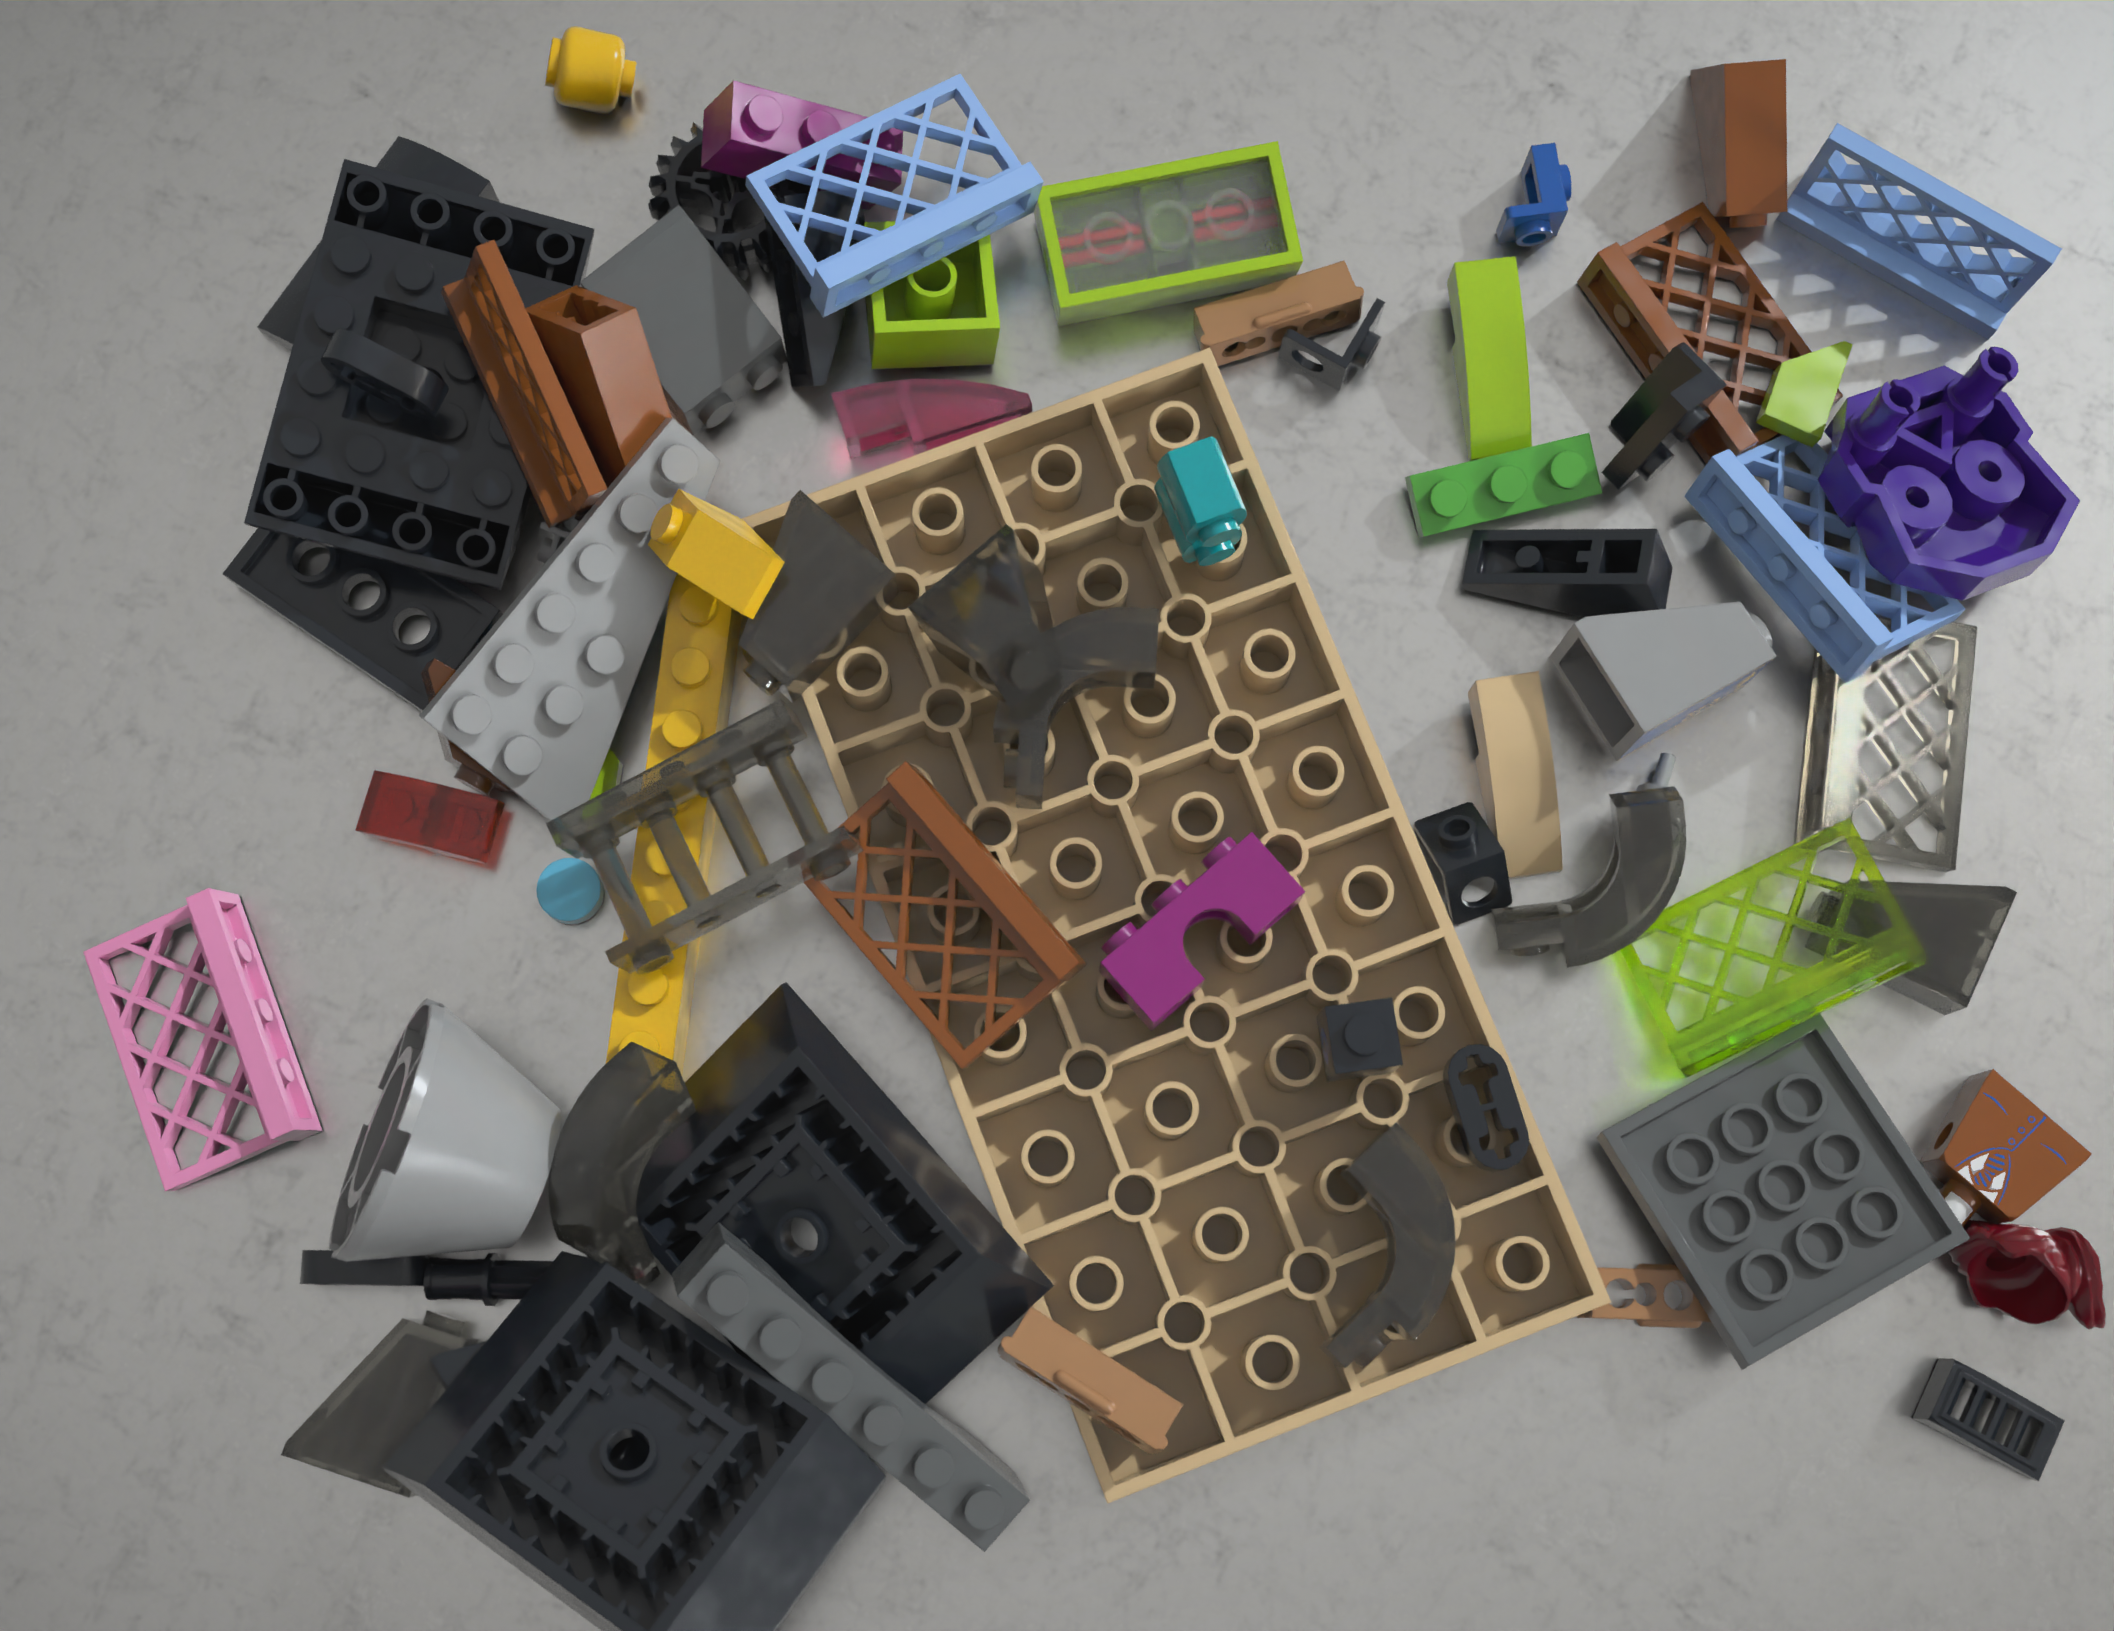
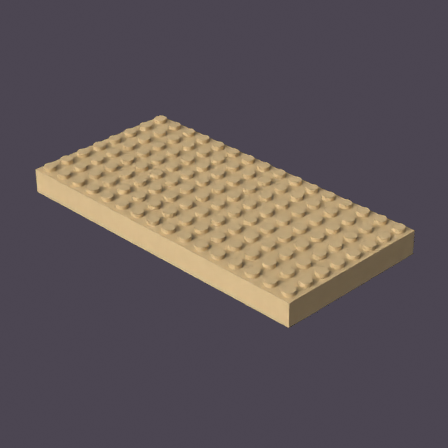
M1210 348L741 518L785 562L765 599L848 818L888 783L886 778L905 761L917 767L1087 963L1081 971L1068 982H1063L966 1069H961L930 1031L929 1033L1001 1224L1054 1284L1033 1305V1308L1183 1404L1165 1435L1168 1440L1167 1447L1158 1454L1150 1455L1069 1403L1107 1504L1611 1303ZM1212 436L1218 440L1246 508L1247 516L1239 525L1242 537L1234 545L1235 552L1218 563L1199 566L1198 561L1191 563L1183 561L1154 486L1160 478L1157 464L1164 454ZM892 803L872 819L871 847L905 849L907 820ZM860 831L855 834L858 845ZM1253 832L1306 891L1294 908L1251 945L1233 926L1221 920H1203L1190 927L1183 936L1184 952L1190 963L1205 980L1201 989L1151 1031L1099 972L1100 962L1107 957L1101 947L1129 922L1139 929L1156 915L1157 912L1151 904L1177 880L1181 879L1189 886L1207 871L1201 861L1223 840L1231 836L1238 844L1248 834ZM916 833L915 849L932 850L920 835ZM869 855L868 872L877 894L901 895L904 857ZM915 858L912 896L947 898L949 869L940 859ZM959 882L958 899L975 900ZM880 902L895 942H898L901 903ZM911 904L908 943L944 945L947 906ZM957 907L954 946L990 949L992 919L983 909ZM1002 932L1001 949L1018 950ZM908 951L906 972L912 987L916 991L941 992L943 953ZM954 954L951 993L987 996L990 956ZM1000 957L997 997L1023 998L1043 978L1024 958ZM1392 997L1403 1065L1390 1074L1327 1082L1316 1016L1325 1006ZM923 999L939 1017L940 1000ZM950 1001L948 1029L964 1048L969 1046L985 1031L987 1003ZM997 1004L995 1022L1014 1005ZM1482 1044L1489 1046L1502 1056L1508 1067L1528 1129L1529 1146L1526 1155L1518 1164L1503 1171L1490 1172L1479 1168L1470 1161L1464 1150L1444 1087L1443 1072L1446 1062L1455 1052L1468 1045ZM1466 1058L1468 1068L1458 1074L1459 1081L1462 1086L1473 1084L1481 1105L1487 1104L1483 1083L1492 1078V1071L1489 1066L1478 1067L1474 1058ZM1491 1111L1484 1112L1488 1125V1134L1479 1138V1144L1483 1151L1488 1149L1494 1150L1498 1159H1504V1147L1513 1142V1137L1509 1130H1497Z

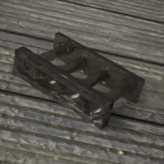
M782 699L546 823L558 848L576 859L581 857L592 859L626 932L627 940L605 951L611 964L630 974L634 971L637 974H647L658 970L673 960L674 955L672 951L812 877L815 881H823L840 874L851 865L850 857L864 851L858 838L844 825L830 833L828 832L791 756L795 750L794 745L808 738L798 716ZM757 764L762 767L767 766L805 844L802 848L771 864L732 786L736 782V775ZM698 795L709 798L746 875L745 878L713 895L710 894L674 818L678 813L677 806ZM640 826L650 828L687 906L686 909L652 926L616 849L620 843L619 837Z

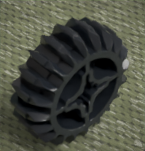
M693 122L690 129L693 137L691 141L686 142L673 136L671 148L675 156L658 154L656 165L660 175L650 176L649 181L651 194L655 196L650 199L648 204L652 218L659 221L678 205L683 210L684 207L697 208L699 215L713 218L716 226L715 232L703 229L698 225L696 227L728 268L736 267L739 277L745 281L750 273L748 265L757 262L761 269L770 273L772 262L764 213L745 186L746 179L701 168L703 129ZM785 179L777 183L780 189H769L776 198L809 193L811 186ZM738 183L740 192L735 193L736 185ZM727 203L726 214L723 207V204ZM754 223H759L756 226L743 231L747 226L752 225Z

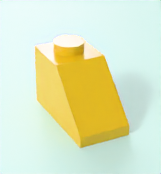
M681 489L677 490L670 504H665L661 507L651 526V539L648 546L668 568L751 619H754L785 563L743 519Z

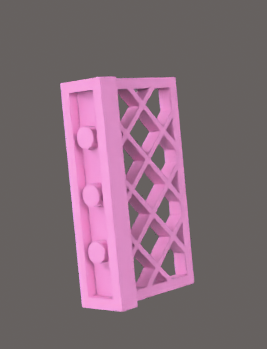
M211 888L187 897V905L83 951L165 1191H176L287 1141H300L322 1131L239 894ZM191 923L198 944L187 966L164 956V953L174 930ZM153 940L149 949L144 946H141L142 944ZM127 951H132L145 957L131 991L116 984L109 963V959ZM160 964L184 974L170 1008L146 998ZM205 964L209 972V975L202 972L205 967ZM198 981L214 987L219 1001L209 1025L184 1014ZM122 998L127 1000L125 1007ZM141 1007L166 1017L152 1050L137 1044L132 1030ZM180 1023L205 1034L191 1067L166 1057ZM226 1024L230 1034L223 1031ZM219 1040L235 1047L240 1061L230 1085L205 1074ZM142 1057L148 1059L146 1065H144ZM162 1066L187 1077L173 1110L158 1104L153 1091V1086ZM201 1083L226 1094L213 1127L187 1117ZM247 1084L251 1094L244 1091ZM240 1101L256 1107L265 1132L246 1142L226 1134ZM163 1118L168 1119V1123L166 1126ZM182 1126L208 1138L198 1162L180 1170L173 1148ZM221 1144L230 1147V1149L217 1154Z

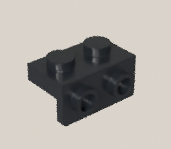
M1682 342L1672 348L1610 422L1611 427L1622 437L1626 444L1601 473L1618 490L1639 475L1646 482L1655 477L1675 456L1669 450L1675 442L1679 440L1683 443L1708 420L1710 415L1705 409L1727 385L1686 343Z

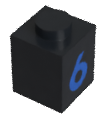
M1392 997L1325 1006L1316 1016L1327 1082L1390 1074L1403 1065Z

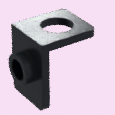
M1379 298L1375 300L1343 356L1334 353L1292 329H1287L1282 338L1279 358L1340 391L1354 365L1364 370L1377 349L1382 336L1374 333L1380 321L1385 302ZM1298 350L1310 354L1311 356L1316 358L1321 364H1317L1305 358Z
M1466 802L1415 822L1417 835L1442 874L1449 915L1454 924H1461L1511 905L1512 894L1505 852L1473 803ZM1480 877L1494 879L1492 890L1484 898L1474 902L1462 900V892L1471 881Z

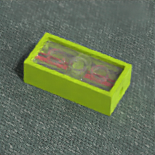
M1278 141L1042 186L1034 209L1058 327L1258 288L1296 276L1303 263Z

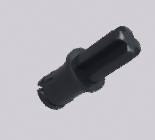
M488 1253L485 1259L430 1257L424 1271L425 1297L427 1300H483L485 1306H495L499 1299H522L550 1266L552 1261L501 1260L498 1253Z

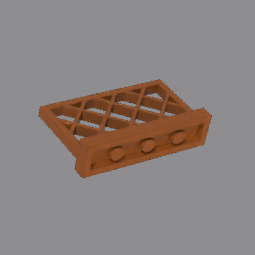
M1703 202L1622 246H1619L1616 242L1597 252L1577 283L1645 379L1649 377L1672 348L1682 342L1686 343L1702 360L1704 351L1733 359L1730 381L1722 379L1727 385L1705 409L1710 417L1688 438L1706 464L1712 456L1730 449L1737 456L1782 435L1766 427L1753 433L1738 412L1739 400L1762 406L1766 391L1742 385L1745 362L1775 371L1782 362L1811 353V350ZM1694 225L1708 245L1707 257L1677 249L1680 232ZM1667 240L1666 246L1660 244ZM1641 255L1662 261L1663 267L1660 283L1642 278L1630 260ZM1675 265L1704 273L1701 294L1671 286ZM1715 276L1736 283L1743 293L1741 306L1712 298ZM1669 302L1698 310L1695 332L1677 327L1667 313ZM1710 314L1739 321L1735 343L1706 335ZM1751 325L1770 330L1778 342L1776 354L1747 347ZM1839 389L1837 390L1833 405L1843 397Z
M495 240L478 245L474 249L464 279L443 286L441 294L548 528H551L587 513L607 490V487Z
M905 761L886 778L888 783L791 869L959 1067L966 1069L1063 982H1068L1081 971L1087 963L922 772ZM890 803L907 820L905 849L870 846L872 819ZM860 831L859 846L844 845ZM916 833L920 835L932 850L915 849ZM834 853L858 854L855 892L831 891L815 873V870ZM869 855L904 857L901 895L866 893ZM915 858L940 859L949 869L947 898L912 896ZM959 882L975 900L958 899ZM838 899L854 900L853 916ZM865 901L901 903L898 942L873 941L863 929ZM911 904L947 906L944 945L908 943ZM957 907L983 909L992 919L990 949L954 946ZM1002 932L1018 950L1001 949ZM881 949L897 950L896 967ZM908 951L943 953L940 993L916 991L906 980ZM954 954L990 956L987 996L951 993ZM1000 957L1024 958L1043 978L1023 998L997 997ZM923 999L940 1000L939 1017ZM950 1001L987 1003L985 1031L969 1046L964 1048L948 1029ZM997 1004L1014 1005L995 1022Z

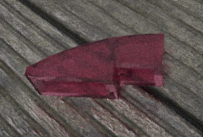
M905 379L871 383L831 393L836 418L850 459L907 441L910 443L913 455H917L1032 413V402L1028 393L992 384L955 379Z

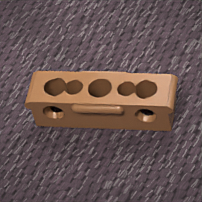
M1345 260L1194 307L1193 332L1200 346V351L1210 348L1217 365L1221 366L1281 347L1282 338L1287 329H1292L1309 338L1358 322L1362 314L1364 289L1355 286ZM1339 311L1337 317L1333 320L1324 319L1329 313ZM1235 342L1239 343L1232 352L1223 351L1229 345Z
M1642 1263L1637 1265L1636 1269L1597 1267L1605 1288L1613 1280L1620 1283L1624 1290H1633L1637 1285H1641L1646 1293L1645 1301L1640 1305L1635 1298L1624 1299L1617 1308L1609 1303L1577 1316V1318L1636 1320L1638 1325L1642 1327L1698 1328L1702 1322H1711L1675 1264ZM1670 1282L1676 1284L1682 1294L1681 1303L1675 1309L1669 1307L1664 1299V1290Z
M1033 1307L1029 1308L1013 1336H1006L1001 1340L998 1346L1000 1358L1151 1455L1158 1454L1167 1447L1168 1440L1165 1435L1183 1404Z

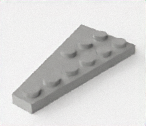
M665 418L419 715V717L573 839L581 823L677 575L648 546L651 539L650 532L653 520L661 507L671 503L678 489L705 501L721 461L674 418Z

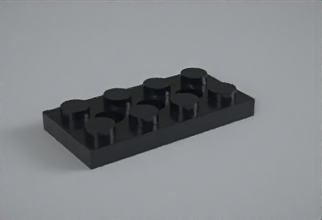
M257 528L223 572V575L232 583L420 711H423L429 704L421 672L427 662L435 658L452 669L457 670L503 615L497 607L453 578ZM315 547L328 549L330 555L329 563L321 573L313 576H306L300 573L299 561L306 551ZM363 581L378 583L380 594L373 606L364 610H356L350 607L349 594L355 585ZM412 615L427 616L430 620V630L422 641L416 644H405L400 641L399 628L406 618Z

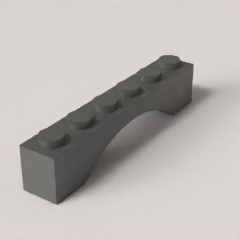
M719 1222L672 1273L677 1297L778 1381L826 1413L862 1451L982 1551L985 1552L1030 1501L1013 1470L968 1432L928 1407L875 1365L820 1316L769 1264Z

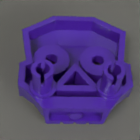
M1994 346L1990 347L1989 350H1983L1977 361L1965 375L1946 366H1941L1902 380L1894 379L1890 384L1887 381L1881 387L1848 397L1824 431L1832 441V447L1817 480L1840 520L1847 528L1856 526L1870 565L1891 583L1963 601L2030 576L2054 552L2080 502L2079 498L2028 442L2034 432L2008 394L2001 391L2016 377L2019 371L2015 357L2003 348Z

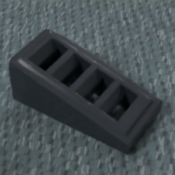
M1953 1358L1938 1359L1913 1416V1419L2034 1481L2040 1480L2065 1421ZM1965 1386L1972 1391L1960 1419L1957 1420L1950 1415L1962 1387ZM1986 1397L1994 1401L1980 1433L1972 1427ZM2009 1409L2017 1414L2004 1444L2001 1445L1994 1441L2006 1411ZM2031 1420L2041 1425L2026 1459L2017 1454L2016 1451Z

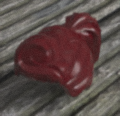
M1969 1220L1963 1228L1971 1239L1950 1250L1948 1254L1951 1256L1952 1262L1958 1266V1272L1967 1277V1285L1972 1299L1979 1307L1998 1309L2020 1322L2033 1325L2056 1320L2069 1310L2075 1319L2086 1329L2090 1330L2094 1327L2104 1328L2106 1312L2102 1298L2103 1283L2099 1256L2089 1241L2077 1230L2060 1227L2042 1231L2029 1225L1994 1224L1982 1220Z

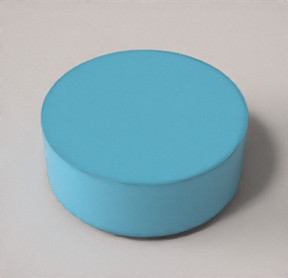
M563 858L554 861L544 869L537 882L536 892L540 906L550 917L560 923L579 924L589 920L600 909L604 899V885L601 877L588 863L580 859Z

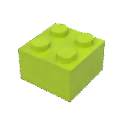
M895 221L865 222L864 226L882 231L895 225ZM990 234L865 297L871 369L994 364L1000 322Z

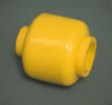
M571 26L563 33L562 39L552 37L545 86L554 88L555 99L563 106L608 114L616 107L619 96L631 97L636 61L625 59L626 48L624 41L619 36Z

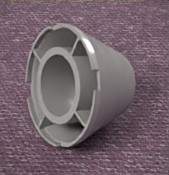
M425 999L412 1015L392 1053L378 1085V1088L382 1089L383 1092L370 1124H363L357 1139L333 1218L329 1240V1249L334 1250L331 1258L350 1262L510 1248L519 1240L527 1227L546 1184L561 1130L562 1114L560 1108L442 1003Z

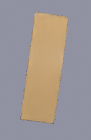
M1539 671L1476 680L1468 691L1479 750L1475 762L1487 825L1505 852L1509 880L1561 872L1563 864L1558 797Z

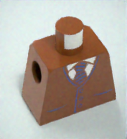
M1992 1069L1971 1075L1966 1080L1922 1156L1921 1163L1925 1169L1944 1184L1939 1192L1964 1227L1975 1212L1985 1221L1994 1224L2012 1222L2086 1162L2092 1153Z

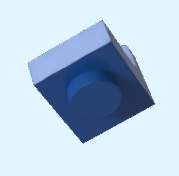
M1555 143L1533 145L1530 147L1520 172L1526 204L1505 208L1496 229L1499 243L1516 241L1517 245L1527 247L1542 244L1553 236H1557L1568 212L1567 201L1571 198L1572 186L1568 166L1566 164L1559 165Z

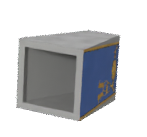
M1740 601L1587 616L1572 625L1549 657L1611 754L1618 761L1742 689L1776 657V654L1771 648L1773 645L1772 637L1764 622L1754 614L1749 615Z

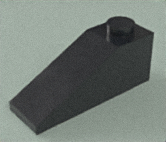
M827 190L818 191L812 212L849 222L855 198ZM809 193L776 197V200L779 203L805 210ZM860 205L856 224L864 226L865 216ZM764 215L791 387L825 385L847 306L824 318L821 316L810 299L812 287ZM791 222L797 232H799L800 224ZM808 227L804 243L816 261L820 262L841 251L844 237ZM851 239L850 246L860 241Z
M1657 529L1473 530L1462 585L1468 591L1587 617L1666 609L1673 567Z

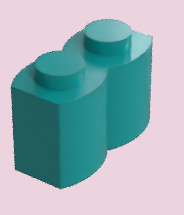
M1210 436L1167 452L1157 464L1160 478L1156 482L1154 490L1183 561L1187 563L1198 561L1199 566H1208L1228 558L1235 552L1234 545L1242 537L1239 525L1245 520L1247 511L1218 440Z

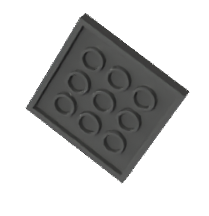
M1820 1012L1603 1130L1597 1137L1600 1145L1741 1370L1971 1239Z

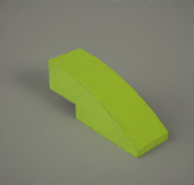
M1516 256L1455 262L1447 280L1455 333L1452 354L1468 459L1473 461L1531 447L1528 358Z

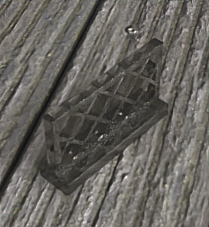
M1875 614L1882 624L1888 626L1891 630V619ZM1951 622L1904 646L1885 662L1881 658L1874 661L1869 667L1871 672L1866 675V670L1863 675L1847 683H1844L1815 649L1795 841L1796 849L1817 853L1829 849L1941 872L1956 870L1977 626ZM1933 636L1955 640L1953 666L1943 674L1921 646ZM1908 655L1929 683L1911 698L1889 670ZM1952 678V683L1950 686L1948 681ZM1876 679L1897 706V709L1879 722L1876 721L1864 704L1865 687ZM1934 691L1949 710L1948 726L1937 734L1916 707L1918 703ZM1901 716L1905 717L1923 742L1922 746L1905 759L1884 732L1885 728ZM1862 727L1865 733L1860 736ZM1945 739H1946V747H1945V745L1942 743ZM1872 740L1891 767L1888 772L1873 783L1870 782L1858 765L1859 748ZM1928 752L1931 753L1943 770L1942 786L1931 795L1910 767ZM1897 776L1918 804L1899 820L1878 793L1882 787ZM1855 787H1856V789L1859 791V794H1857V795L1854 797V795H1855ZM1941 800L1940 807H1939V806L1937 805V802ZM1864 801H1866L1886 829L1873 840L1851 837L1853 810ZM1923 813H1925L1938 831L1936 853L1920 850L1904 829ZM1890 838H1893L1897 845L1887 844L1885 842H1887Z

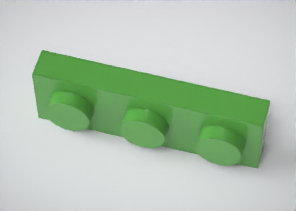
M1589 433L1405 477L1418 537L1602 494Z

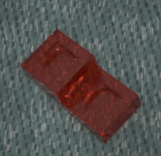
M374 770L355 830L372 838L422 847L435 854L487 864L505 803L461 789Z

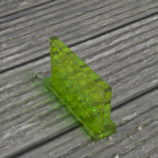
M1850 817L1613 934L1669 1045L1668 1048L1674 1060L1687 1077L1928 962L1924 948L1907 922ZM1846 839L1857 859L1849 884L1812 874L1819 851ZM1807 857L1803 871L1788 867ZM1862 872L1866 875L1874 892L1858 888ZM1774 873L1799 880L1788 914L1752 904L1760 880ZM1808 884L1845 894L1834 928L1797 917ZM1747 887L1743 900L1729 897ZM1854 897L1882 905L1894 926L1869 939L1843 931ZM1715 902L1739 909L1728 944L1693 933L1701 909ZM1749 913L1785 923L1773 958L1737 947ZM1687 917L1683 930L1670 926ZM1794 926L1830 937L1821 962L1809 968H1804L1782 961ZM1657 931L1680 938L1669 973L1643 965L1633 943ZM1839 940L1854 945L1835 955ZM1690 942L1725 952L1713 987L1678 976ZM1734 956L1770 966L1762 991L1746 998L1723 990ZM1779 970L1795 974L1775 984ZM1649 976L1665 981L1661 996H1659ZM1675 984L1710 995L1702 1020L1677 1031L1667 1012ZM1719 999L1735 1003L1715 1013Z

